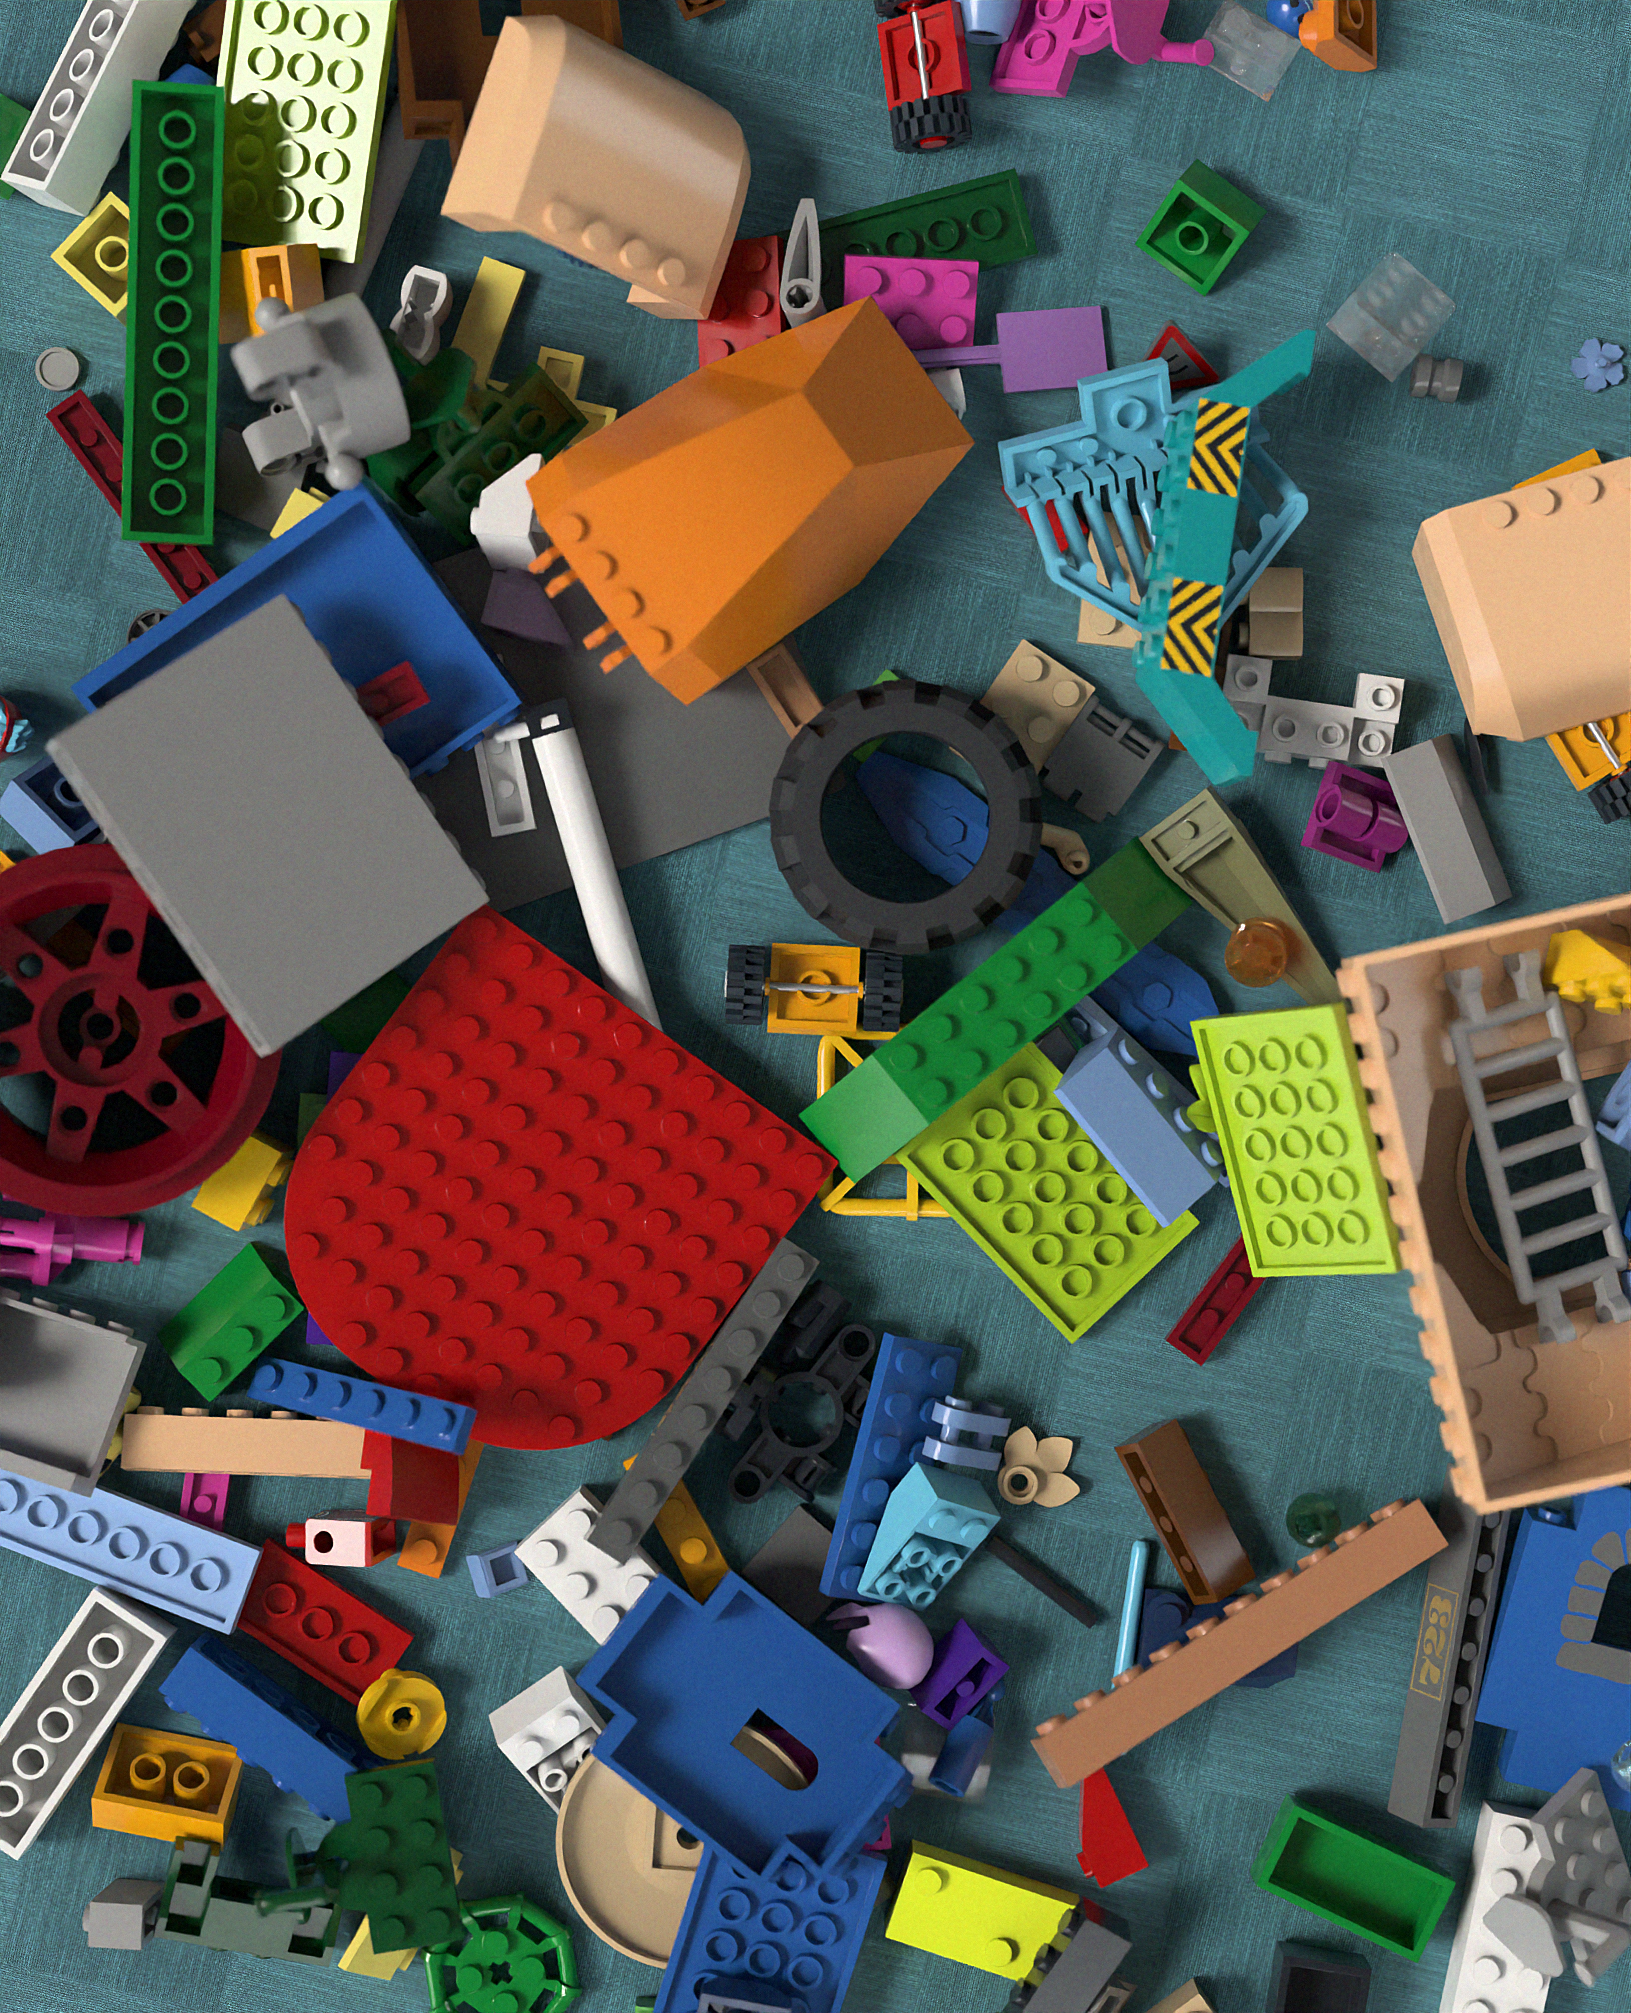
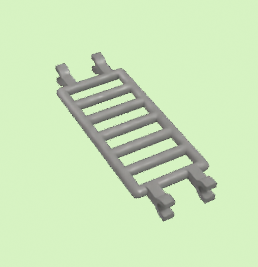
M1537 948L1502 956L1505 969L1514 980L1518 1001L1485 1010L1480 991L1483 984L1480 966L1444 973V977L1449 991L1456 998L1461 1017L1449 1023L1448 1032L1517 1296L1525 1304L1532 1302L1536 1304L1540 1319L1537 1327L1540 1343L1547 1344L1556 1340L1557 1344H1564L1577 1339L1572 1322L1565 1315L1560 1292L1592 1281L1597 1297L1595 1312L1598 1323H1605L1614 1320V1323H1622L1631 1319V1305L1622 1294L1617 1272L1623 1271L1628 1267L1629 1258L1561 998L1555 991L1543 992L1539 976L1541 960ZM1545 1011L1552 1038L1475 1061L1469 1034ZM1557 1055L1563 1078L1562 1082L1486 1105L1480 1082L1481 1078ZM1568 1099L1575 1125L1498 1150L1491 1123ZM1580 1143L1586 1169L1510 1194L1503 1167ZM1591 1186L1598 1213L1521 1238L1515 1215L1516 1211ZM1601 1230L1603 1231L1609 1254L1608 1257L1533 1283L1526 1256Z

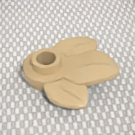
M1023 1426L1015 1431L1005 1443L1004 1457L1006 1465L1000 1470L997 1478L998 1489L1002 1497L1016 1505L1035 1501L1049 1508L1060 1506L1073 1499L1080 1492V1488L1071 1478L1062 1473L1066 1469L1071 1457L1072 1441L1064 1437L1051 1436L1037 1442L1032 1431L1027 1426ZM1016 1474H1023L1027 1477V1484L1022 1489H1015L1011 1486V1479Z

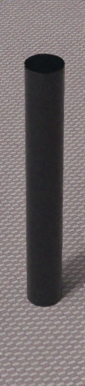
M994 1534L986 1543L985 1549L1088 1629L1096 1623L1099 1618L1098 1613L999 1536Z

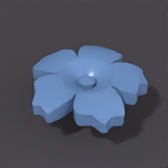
M1596 338L1587 339L1578 352L1581 358H1575L1571 361L1570 370L1578 380L1585 378L1584 389L1592 393L1606 388L1607 383L1617 385L1624 378L1622 373L1623 366L1620 363H1614L1623 355V351L1620 350L1618 344L1611 345L1610 343H1605L1600 347Z

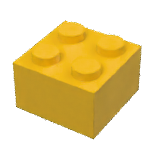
M255 1127L249 1139L233 1158L203 1183L191 1207L237 1232L255 1227L257 1223L263 1224L275 1203L274 1200L269 1198L274 1188L279 1184L284 1185L290 1177L295 1162L291 1160V1157L296 1149Z

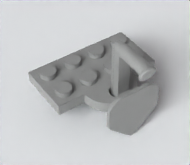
M1581 1767L1529 1820L1541 1858L1531 1872L1526 1886V1893H1505L1483 1916L1482 1920L1484 1925L1527 1968L1552 1977H1558L1566 1970L1567 1964L1560 1942L1570 1941L1576 1958L1575 1969L1577 1974L1586 1985L1593 1986L1595 1980L1608 1970L1631 1945V1876L1597 1772Z

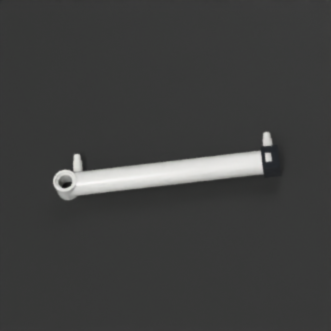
M563 697L524 708L522 710L525 719L494 729L492 731L494 740L500 743L503 741L510 742L527 736L531 737L605 991L663 1032L567 698Z

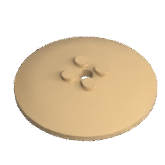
M746 1723L730 1743L784 1787L799 1790L810 1785L794 1759L776 1741L750 1724ZM589 1753L570 1780L558 1815L556 1855L562 1883L577 1913L603 1941L634 1960L665 1969L704 1844L700 1840L694 1843L683 1841L678 1835V1830L682 1827L680 1824Z

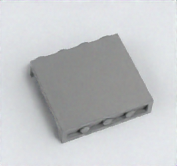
M0 1287V1468L91 1498L147 1344L132 1338L134 1332L132 1328L109 1321L106 1329L94 1325L96 1317L73 1309L70 1310L68 1317L56 1313L58 1305L34 1297L31 1304L28 1305L19 1302L20 1293Z

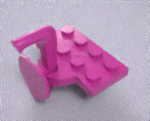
M1022 0L1013 30L1008 40L1001 45L988 86L998 93L1065 98L1079 56L1093 54L1109 45L1111 41L1114 51L1127 62L1134 65L1145 64L1151 57L1161 62L1196 63L1200 66H1207L1212 62L1215 52L1212 43L1207 39H1199L1195 43L1172 42L1160 34L1169 6V0Z

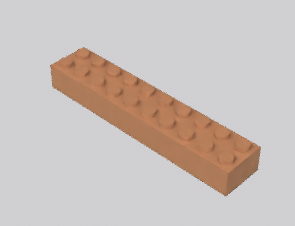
M1401 1497L1394 1502L1391 1501L1370 1514L1374 1523L1369 1526L1365 1521L1358 1525L1355 1524L1333 1538L1337 1544L1333 1549H1330L1327 1544L1299 1559L1297 1563L1301 1569L1293 1573L1292 1569L1289 1568L1284 1572L1277 1573L1260 1584L1264 1592L1256 1597L1254 1592H1251L1225 1606L1223 1610L1227 1616L1223 1619L1218 1620L1216 1616H1213L1210 1619L1203 1620L1186 1631L1189 1640L1182 1645L1178 1639L1172 1643H1167L1148 1656L1152 1661V1664L1144 1669L1140 1664L1129 1667L1111 1679L1115 1687L1105 1693L1102 1688L1095 1689L1073 1703L1077 1709L1075 1713L1066 1717L1064 1712L1057 1713L1035 1727L1039 1735L1030 1742L1058 1788L1073 1786L1448 1546L1449 1544L1420 1499L1405 1503Z

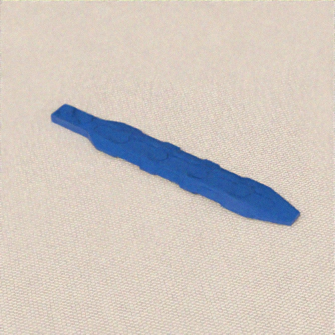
M875 750L854 774V778L896 846L931 874H939L952 886L957 885L973 869L983 852L990 825L989 806L949 775ZM1039 848V854L1027 878V884L1009 909L1005 910L993 923L1001 930L1007 929L1016 936L1079 883L1057 866V860L1042 848ZM1152 941L1088 993V995L1117 1017V1023L1150 1049L1193 1055L1198 1060L1199 1057L1190 1021L1203 1016L1220 1015L1207 981L1173 953L1167 954Z

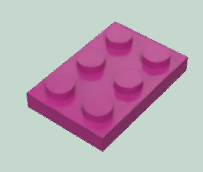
M845 254L842 307L872 295L909 349L932 350L973 346L979 262L973 259Z

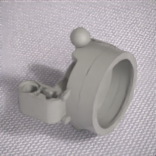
M352 292L292 314L284 300L277 297H266L259 302L255 310L256 322L266 333L249 338L237 345L232 352V356L253 399H266L289 391L294 408L252 423L243 431V439L261 477H275L328 457L329 463L326 468L328 481L337 489L351 490L362 479L363 470L362 465L358 461L359 459L405 443L409 440L410 436L409 423L401 391L383 342L365 306L357 295Z

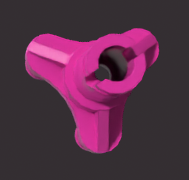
M3 1194V1201L19 1202ZM46 1211L45 1218H40L39 1222L3 1218V1216H0V1230L15 1232L14 1234L0 1232V1245L33 1248L36 1253L28 1254L0 1249V1277L32 1280V1285L48 1287L68 1264H71L72 1258L124 1264V1261H131L133 1265L139 1266L145 1222L139 1221L138 1224H130V1220L75 1216Z

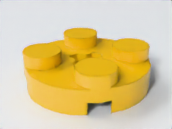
M392 1668L385 1671L380 1679L376 1680L365 1691L359 1702L355 1721L367 1746L375 1754L386 1759L399 1760L405 1759L403 1755L411 1754L415 1751L421 1754L431 1748L444 1731L447 1722V1712L445 1711L443 1696L433 1680L419 1672L402 1671ZM408 1707L411 1717L408 1720L401 1718L397 1723H393L395 1718L393 1713L399 1708Z

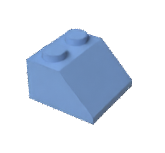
M51 754L12 779L0 799V815L39 854L54 849L88 844L103 831Z

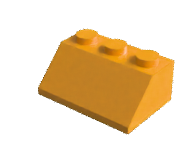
M117 1722L92 1795L93 1826L171 1842L175 1841L176 1835L220 1843V1851L223 1852L235 1814L245 1762L237 1756V1748L230 1744Z

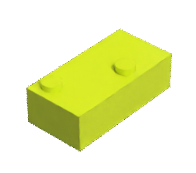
M912 1839L884 1922L885 1937L1017 1981L1021 1977L1026 1978L1033 1967L1034 1958L1039 1948L1044 1943L1049 1944L1058 1932V1924L1062 1915L1067 1909H1074L1080 1898L1078 1894Z

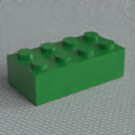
M1289 1793L1286 1794L1249 1871L1257 1887L1416 1963L1419 1962L1456 1884L1446 1868Z

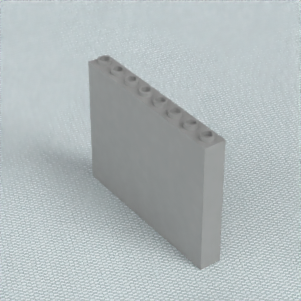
M283 593L64 731L45 746L260 1057L278 1049L490 900L484 892L486 885L482 877L473 868H468L459 855L461 850L455 837L449 831H443L434 818L435 810L430 800L423 793H418L408 779L409 771L403 760L395 754L392 755L383 742L384 735L378 723L372 717H366L358 705V696L354 687L348 680L339 677L331 665L332 657L327 647L320 640H314L305 626L306 618L302 610L295 602L288 601Z

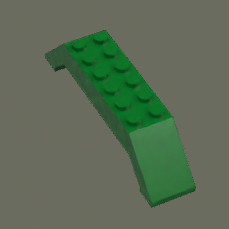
M1134 837L801 1112L798 1117L826 1151L839 1161L838 1165L855 1184L932 1124L1137 954L1190 907L1193 902L1179 885L1164 873L1139 840V837Z

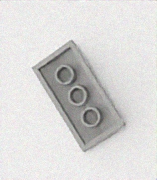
M1450 733L1381 758L1382 765L1444 924L1490 908L1513 897Z

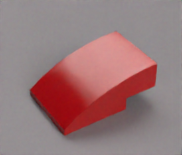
M378 1379L371 1380V1383L386 1386ZM365 1430L360 1469L371 1471L366 1515L431 1525L457 1526L460 1485L458 1454Z

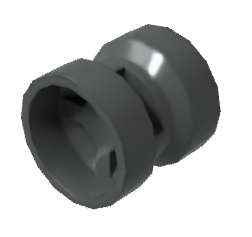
M1418 352L1412 367L1409 396L1421 399L1427 395L1436 396L1440 402L1454 404L1461 384L1463 360L1447 358L1445 361L1435 360L1432 354Z

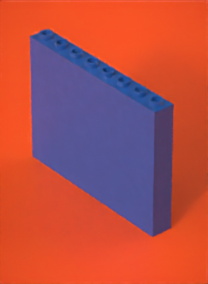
M365 474L362 476L359 484L353 489L339 492L70 687L91 715L283 593L288 601L295 602L302 610L306 618L305 626L314 640H320L327 647L332 657L331 665L339 677L348 680L354 688L410 659L432 699L430 702L381 727L384 735L383 742L392 755L395 754L403 760L408 768V779L410 781L423 772L428 777H431L450 762L446 756L458 747H461L464 752L473 748L486 737L482 731L495 721L500 727L510 722L522 712L518 705L523 702L526 696Z

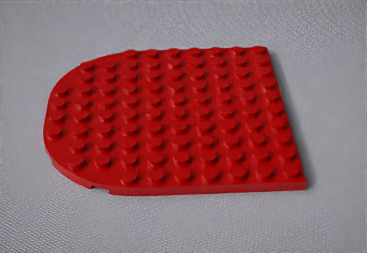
M485 903L461 921L307 1133L295 1158L288 1181L284 1211L286 1251L292 1276L310 1315L330 1341L362 1369L388 1387L476 1410L477 1414L469 1438L516 1450L543 1451L563 1449L595 1441L626 1427L651 1410L668 1394L839 1161Z

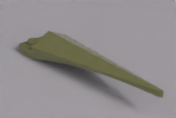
M1209 785L1139 838L1168 877L1225 925L1309 1005L1343 1002L1346 1016L1353 1014L1350 1000L1348 997L1341 996L1335 975L1241 819H1236L1212 785ZM1354 1042L1355 1051L1363 1058L1360 1043Z

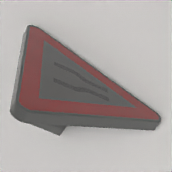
M1168 320L1164 323L1141 362L1162 357L1168 363L1170 390L1212 384L1220 380L1219 371L1174 320Z

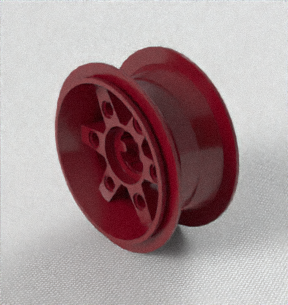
M83 844L54 849L13 864L0 871V966L36 1006L32 1019L0 1030V1042H13L20 1050L18 1063L11 1065L0 1061V1078L46 1070L58 1082L49 1137L25 1124L0 1100V1192L16 1201L45 1211L75 1216H116L147 1210L177 1199L207 1181L233 1158L253 1133L267 1108L274 1089L282 1053V1046H280L272 1053L260 1057L205 976L156 985L141 970L150 915L165 923L167 921L113 844ZM80 904H110L91 960L77 965L26 925L44 914L63 907ZM125 928L132 933L134 946L129 952L119 953L112 949L109 944V935L113 929ZM33 952L41 957L44 967L39 976L30 977L21 970L19 959L23 953ZM97 988L94 1005L83 1014L79 1022V1031L84 1039L82 1051L80 1052L69 1040L67 1032L63 1030V1009L67 1001L76 993ZM185 992L195 994L201 1002L200 1011L193 1016L181 1015L175 1007V999L178 995ZM121 996H124L135 1008L139 1018V1040L135 1048H132L127 1054L108 1060L105 1059L108 1045L117 1039L122 1030L123 1019L118 1011ZM97 1013L108 1015L114 1024L113 1032L105 1037L93 1034L89 1028L90 1017ZM225 1015V1044L222 1060L213 1082L206 1094L203 1095L166 1053L162 1045L165 1037ZM163 1080L173 1083L178 1092L176 1100L171 1103H164L155 1099L152 1094V1087L155 1083ZM122 1089L170 1127L154 1137L135 1144L114 1148L89 1147L108 1093L117 1092ZM71 1105L82 1107L88 1116L87 1124L80 1128L68 1126L64 1122L63 1110Z

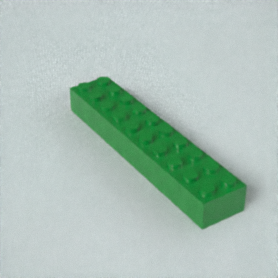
M132 79L121 540L123 542L214 547L226 118L225 86Z

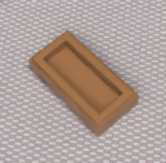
M783 642L745 666L792 740L804 724H807L825 708Z

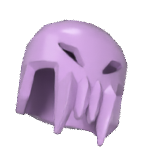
M851 1602L826 1617V1621L840 1619V1621L833 1625L835 1630L858 1628L850 1631L846 1646L858 1661L863 1675L873 1683L894 1690L910 1689L922 1682L932 1665L934 1650L929 1630L917 1614L902 1605L887 1602L862 1607Z

